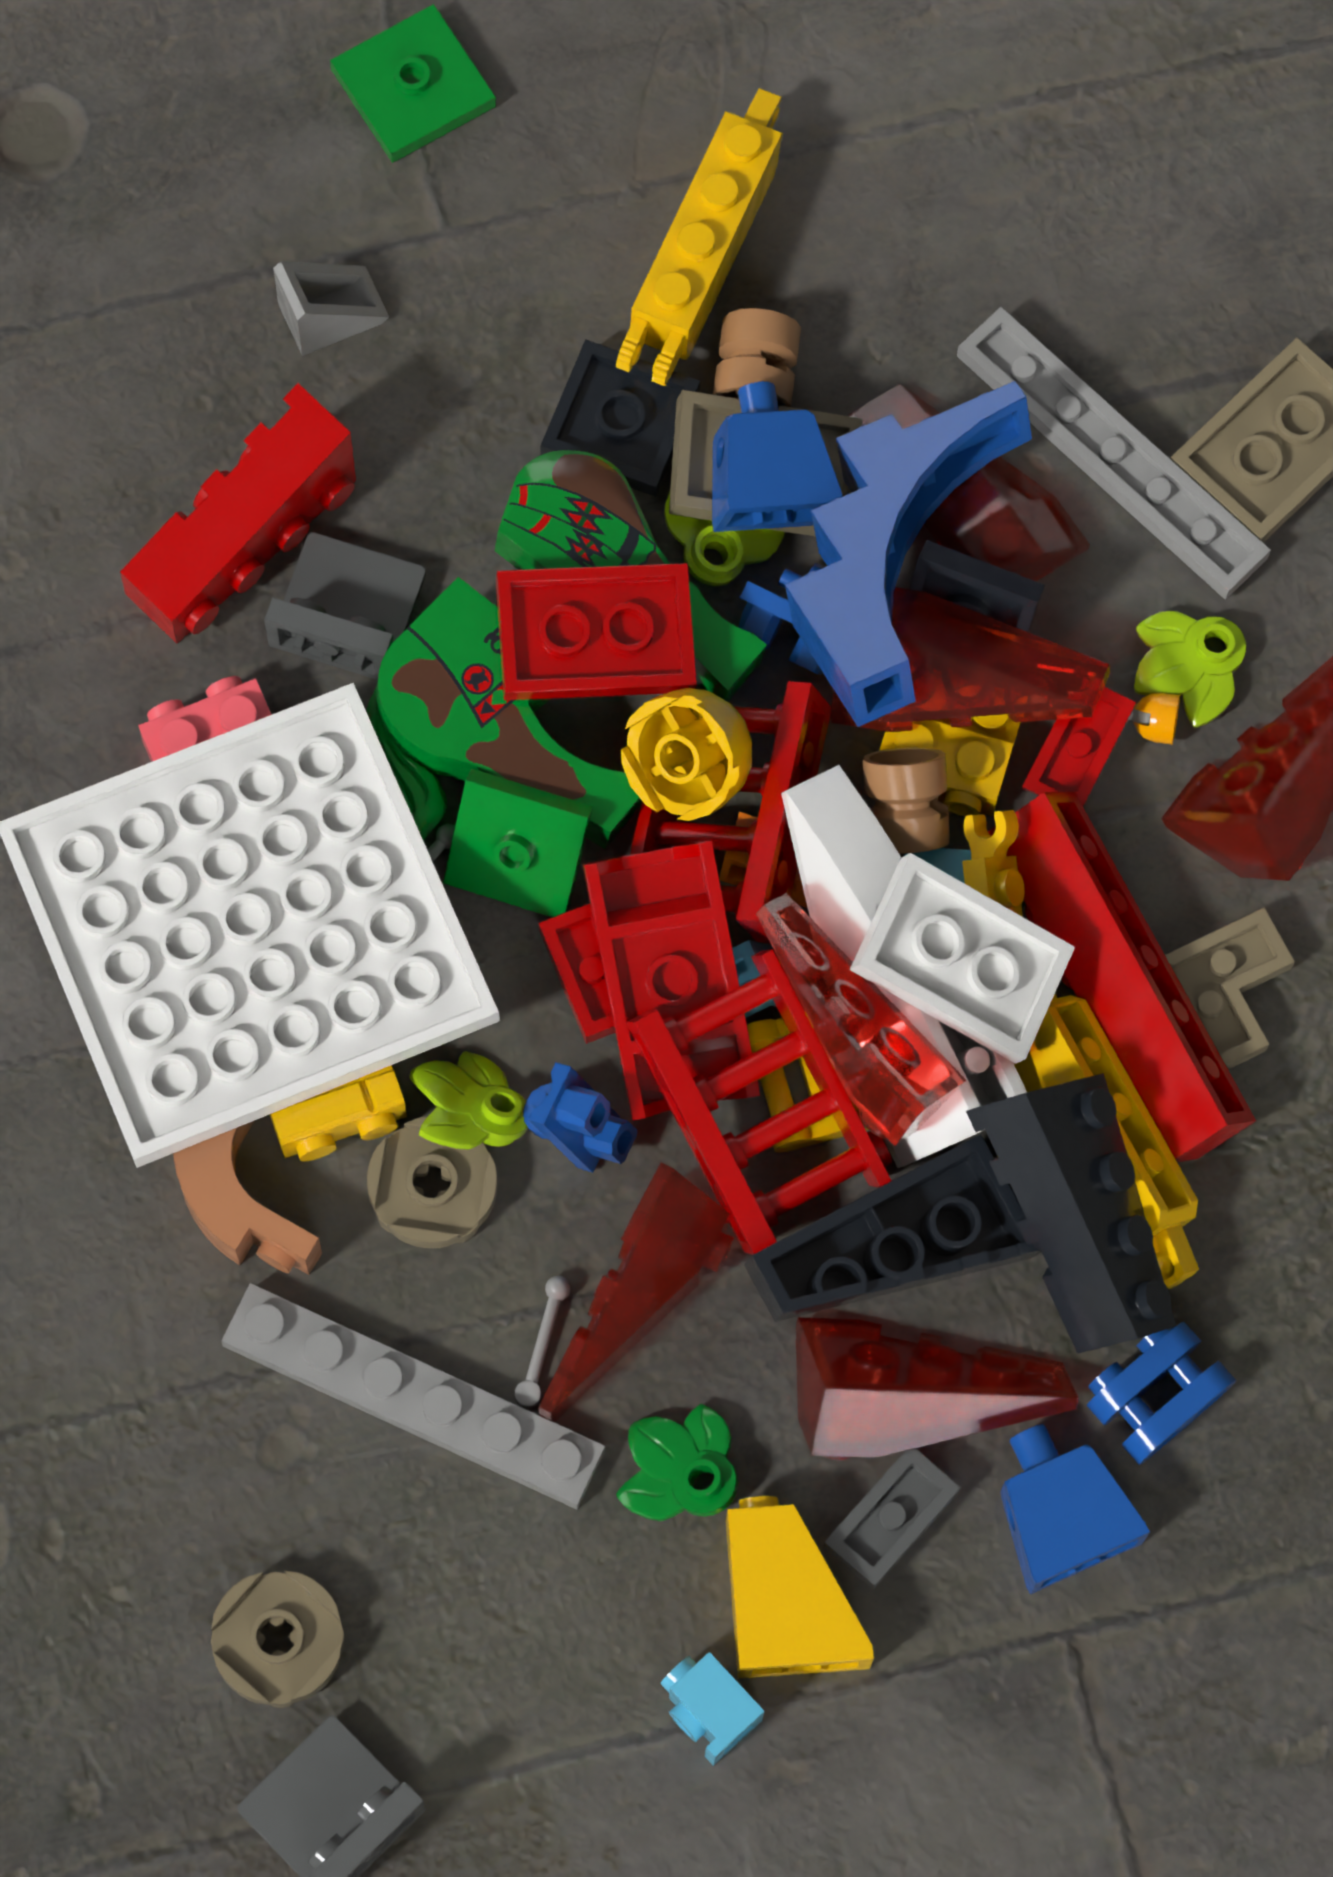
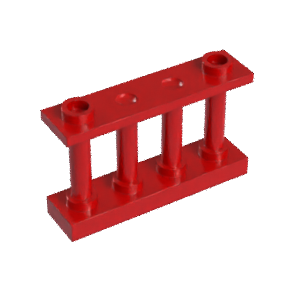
M788 681L784 702L780 703L776 709L734 706L745 720L749 733L774 734L775 736L771 761L766 762L763 768L751 767L746 782L739 791L761 793L762 801L757 821L752 822L750 827L677 821L678 815L671 814L665 809L656 812L642 801L630 855L706 840L712 841L713 850L748 852L749 860L744 881H740L737 886H720L725 911L735 912L738 923L756 942L781 944L798 866L781 793L817 776L832 707L815 686L807 682Z
M773 949L762 950L751 956L761 976L677 1020H674L672 1016L662 1019L658 1010H648L626 1022L743 1251L752 1255L777 1242L770 1228L778 1224V1216L862 1172L869 1186L880 1188L892 1181L885 1169L887 1165L892 1163V1158L883 1139L875 1129L866 1132L796 996V993L803 990V986L794 966L786 956L777 959ZM773 999L790 1034L707 1078H704L702 1074L692 1078L681 1054L689 1050L688 1043ZM803 1057L820 1090L819 1092L737 1136H734L732 1132L722 1136L711 1112L719 1108L717 1101ZM833 1115L850 1149L766 1194L762 1190L754 1193L751 1192L740 1171L749 1166L747 1159L816 1122Z

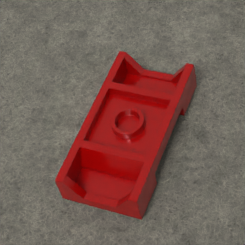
M711 840L583 864L632 1120L647 1118L671 1109L626 1022L648 1010H658L662 1019L672 1016L674 1020H677L740 987ZM745 1013L687 1044L689 1050L681 1054L692 1078L699 1074L707 1078L752 1054ZM758 1081L721 1100L760 1096Z

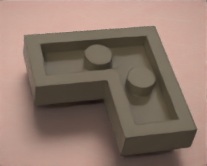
M1264 907L1165 955L1228 1070L1266 1052L1269 1046L1268 1040L1241 993L1291 970L1295 963Z

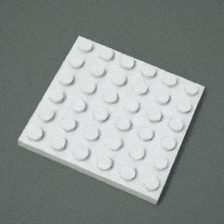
M354 683L0 821L1 838L136 1168L500 1021L496 1004Z

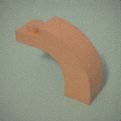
M255 1120L173 1153L176 1173L186 1205L202 1233L220 1252L238 1265H241L252 1245L255 1244L259 1247L256 1255L272 1267L284 1273H290L294 1266L310 1275L322 1255L319 1237L256 1202L247 1194L236 1177L238 1151Z

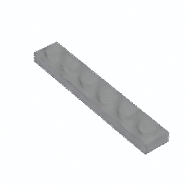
M1002 307L996 310L958 346L957 357L993 390L1016 381L1027 397L1030 423L1225 600L1268 559L1271 550Z
M251 1283L221 1340L223 1347L574 1509H578L605 1452V1446Z

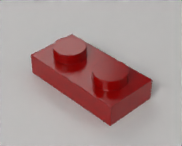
M1079 674L1022 789L1036 796L1043 792L1075 791L1084 807L1136 706V702Z
M590 904L540 922L539 932L585 1043L588 1044L614 1034V1022Z

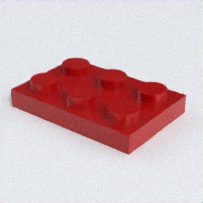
M688 563L497 571L496 592L504 700L666 694L684 688L696 689L697 681Z

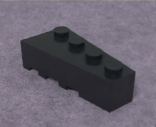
M1104 1073L1026 1092L967 1110L966 1113L975 1132L986 1130L995 1149L997 1157H994L989 1163L999 1185L1011 1184L1024 1212V1217L1017 1221V1224L1027 1245L1032 1244L1038 1251L1042 1252L1048 1264V1268L1042 1278L1077 1354L1138 1339L1175 1327L1176 1322L1171 1308L1170 1292L1163 1281L1153 1246L1152 1230L1145 1218L1134 1180V1167L1126 1152L1116 1117V1104L1109 1092Z
M979 1134L752 1255L744 1266L774 1322L1031 1259L1040 1251L1032 1244L1027 1245L1017 1224V1221L1024 1217V1212L1009 1184L999 1185L989 1163L994 1157L982 1135Z

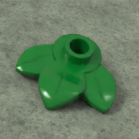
M699 1404L687 1416L683 1426L671 1419L657 1416L633 1422L629 1428L628 1441L634 1461L641 1470L625 1482L617 1491L616 1496L618 1500L632 1513L655 1521L670 1519L683 1511L703 1517L712 1516L724 1511L732 1503L738 1490L736 1470L727 1459L732 1436L725 1420L716 1411L706 1405ZM703 1473L714 1474V1481L710 1487L704 1490L693 1488V1483L699 1475Z

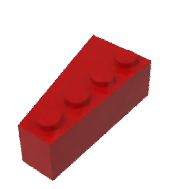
M299 383L283 398L291 407L271 429H268L260 422L243 440L248 446L243 451L235 468L231 472L228 470L220 472L216 469L200 486L201 489L193 501L195 510L189 516L185 515L182 511L176 512L120 571L125 594L176 644L190 632L196 635L205 630L217 617L220 610L218 606L235 591L243 593L250 589L262 576L266 562L280 550L288 552L295 548L307 535L310 529V522L325 509L334 511L340 507L354 490L356 474L351 432Z

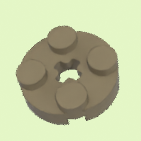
M420 1117L405 1123L404 1128L395 1131L388 1139L386 1136L374 1150L367 1172L369 1200L377 1215L380 1226L407 1244L421 1248H442L454 1243H464L472 1239L477 1233L478 1228L489 1217L495 1204L497 1171L494 1160L483 1143L469 1150L456 1149L431 1142L419 1136L421 1125L427 1118ZM429 1167L440 1168L442 1179L451 1182L447 1191H439L436 1198L424 1197L423 1189L414 1186L415 1177H426Z
M285 1571V1573L271 1572L263 1575L262 1572L248 1576L235 1584L224 1595L213 1615L211 1646L216 1667L225 1682L236 1693L254 1703L285 1708L296 1702L307 1700L328 1684L341 1662L345 1635L337 1605L330 1594L319 1583L301 1573ZM285 1622L291 1624L294 1628L289 1636L294 1645L292 1649L287 1653L276 1650L271 1655L265 1653L262 1648L266 1643V1639L261 1633L262 1628L268 1623L276 1628L281 1627Z

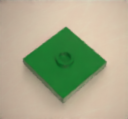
M434 4L330 60L331 71L392 163L496 107L495 95Z
M471 769L465 780L443 883L549 917H556L568 912L594 806Z

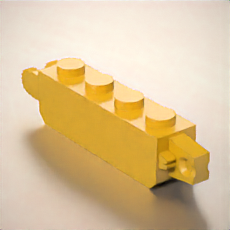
M759 88L744 118L725 111L632 306L630 328L616 360L617 368L630 372L640 357L643 345L651 346L661 350L653 364L652 382L666 386L679 358L686 360L691 355L773 180L778 165L783 136L782 132L773 129L780 112L781 96Z
M1054 994L1026 1059L1013 1064L1027 1092L1104 1073L1109 1092L1116 1104V1117L1126 1152L1134 1167V1180L1145 1218L1152 1230L1153 1246L1163 1281L1168 1289L1173 1288L1193 1276L1199 1270L1182 1228L1196 1218L1198 1198L1087 1001L1072 995L1057 998Z

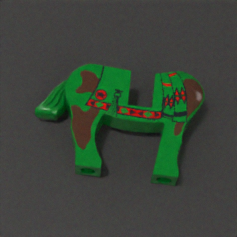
M553 451L531 460L516 476L498 529L494 551L518 570L670 564L654 540L627 479L608 460L583 451ZM457 577L388 648L380 665L377 686L366 707L367 715L423 841L441 821L447 810L446 794L435 774L465 781L470 770L475 769L594 806L586 838L606 849L640 809L642 800L631 788L625 772L605 769L585 762L567 752L549 736L539 723L534 712L550 699L504 700L498 608L460 577ZM689 581L697 685L702 690L710 691L729 702L760 665L767 644L753 633L738 628L722 618L707 603L698 587Z

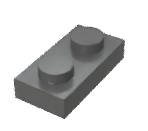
M910 1445L827 1538L823 1547L874 1590L956 1497L961 1487Z

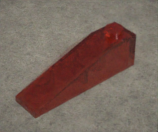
M898 384L850 413L849 416L862 418V426L893 414L902 429H905L928 417L940 414V412L904 386ZM1000 456L990 461L957 486L924 523L939 545L1019 574L1033 581L1043 578L1088 550L1090 546L1057 498Z
M895 587L892 627L909 659L916 702L859 727L886 732L913 731V721L950 719L951 728L972 726V717L1007 714L1016 723L1092 717L1110 676V664L924 591ZM833 691L830 711L831 723L858 727L836 692Z
M1333 656L1282 699V706L1285 711L1274 721L1265 725L1260 730L1251 726L1237 738L1241 749L1217 769L1215 765L1208 763L1199 770L1161 817L1167 829L1239 877L1290 881L1293 875L1302 867L1304 860L1323 835L1333 809Z
M785 893L764 904L756 915L849 1099L860 1109L859 1115L861 1120L872 1133L880 1138L888 1139L896 1146L915 1133L965 1083L966 1079L874 983L850 970L853 961Z
M661 1162L621 1238L624 1243L619 1252L618 1259L622 1260V1263L617 1271L611 1268L607 1275H603L594 1293L595 1297L588 1312V1316L592 1317L587 1329L580 1326L573 1336L539 1406V1416L555 1423L700 1284L707 1268L718 1273L735 1239L726 1234L730 1213L672 1167Z
M798 1317L797 1319L798 1421L812 1456H823L832 1460H846L850 1457L876 1458L1077 1409L1079 1397L1063 1362L988 1346L978 1349L975 1355L957 1352L948 1346L941 1345V1336L922 1332L919 1343L881 1336L882 1324L865 1320Z

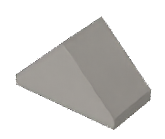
M281 261L273 268L278 305L302 356L381 325L389 318L366 266Z

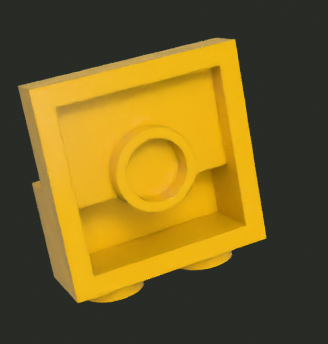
M909 661L916 702L891 712L879 751L911 747L932 748L946 753L947 790L938 796V800L947 805L950 812L960 816L980 815L981 813L993 817L1028 695Z

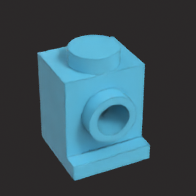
M710 1652L698 1663L690 1656L686 1657L660 1683L669 1692V1699L676 1705L669 1711L676 1724L694 1742L698 1741L702 1736L710 1742L706 1747L705 1757L713 1766L763 1719L764 1710Z

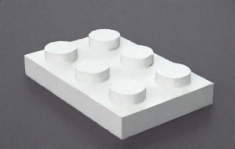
M909 853L900 859L850 970L1016 1064L1026 1059L1075 947L914 854Z

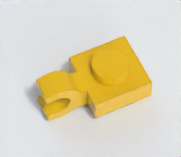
M1014 810L994 812L996 830L992 836L989 835L986 828L985 814L965 816L964 834L970 845L972 859L962 861L965 884L1023 917L1021 904L1025 894L1024 882L1017 870L1016 856H1006L1007 850L1014 843L1019 830L1018 819Z

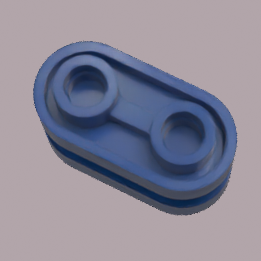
M1184 1321L1174 1328L1145 1336L1136 1345L1143 1353L1126 1369L1116 1361L1088 1386L1095 1396L1089 1401L1087 1407L1104 1426L1121 1415L1135 1430L1123 1442L1122 1447L1138 1465L1143 1464L1224 1395L1237 1381L1220 1361L1215 1362L1204 1372L1195 1364L1188 1355L1202 1341ZM1169 1373L1183 1390L1154 1413L1140 1397Z

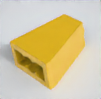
M755 1496L739 1500V1508L727 1509L726 1533L738 1679L870 1669L874 1660L873 1645L794 1504L779 1505L778 1497Z

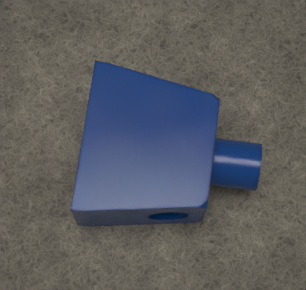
M761 381L742 386L738 390L741 413L727 416L713 439V532L814 526L811 510L825 505L836 498L843 497L815 415L808 410L779 411L775 385L771 382Z
M1039 1424L1024 1430L1009 1440L1024 1472L1006 1480L1000 1494L1025 1585L1030 1595L1144 1543L1150 1533L1146 1523L1092 1447L1088 1444L1060 1456L1045 1424Z

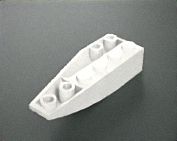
M840 765L782 792L783 804L840 1050L897 1168L906 1166L984 1131L975 1132L966 1113L967 1110L1027 1092L1013 1062L850 970L902 857Z

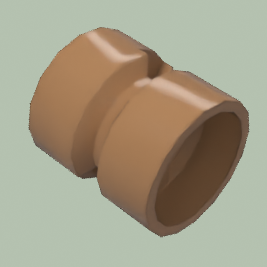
M759 308L739 309L729 312L724 316L719 345V356L723 360L716 367L713 395L739 399L738 390L742 386L766 381L775 385L778 405L791 407L795 374L791 371V368L797 364L801 326L799 323L786 314Z
M911 747L886 749L865 755L863 758L864 794L875 800V805L870 810L877 818L898 853L925 852L948 845L950 842L949 810L947 805L938 800V796L947 790L946 753L932 748Z

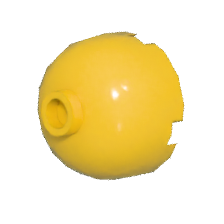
M684 688L659 695L645 702L630 716L625 729L630 727L627 735V746L621 749V763L631 788L646 806L656 812L665 809L671 814L682 815L677 818L679 820H694L710 815L722 808L744 786L752 767V738L745 720L732 704L710 691Z

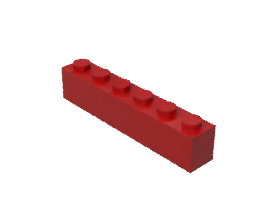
M1075 791L1043 792L1016 811L1015 814L1019 824L1018 835L1014 843L1008 848L1006 856H1016L1017 870L1024 882L1025 914L1027 919L1075 947L1061 980L1074 991L1077 997L1087 1001L1176 1161L1183 1162L1199 1159L1256 1122L1253 1113ZM996 826L988 831L990 836L994 834Z

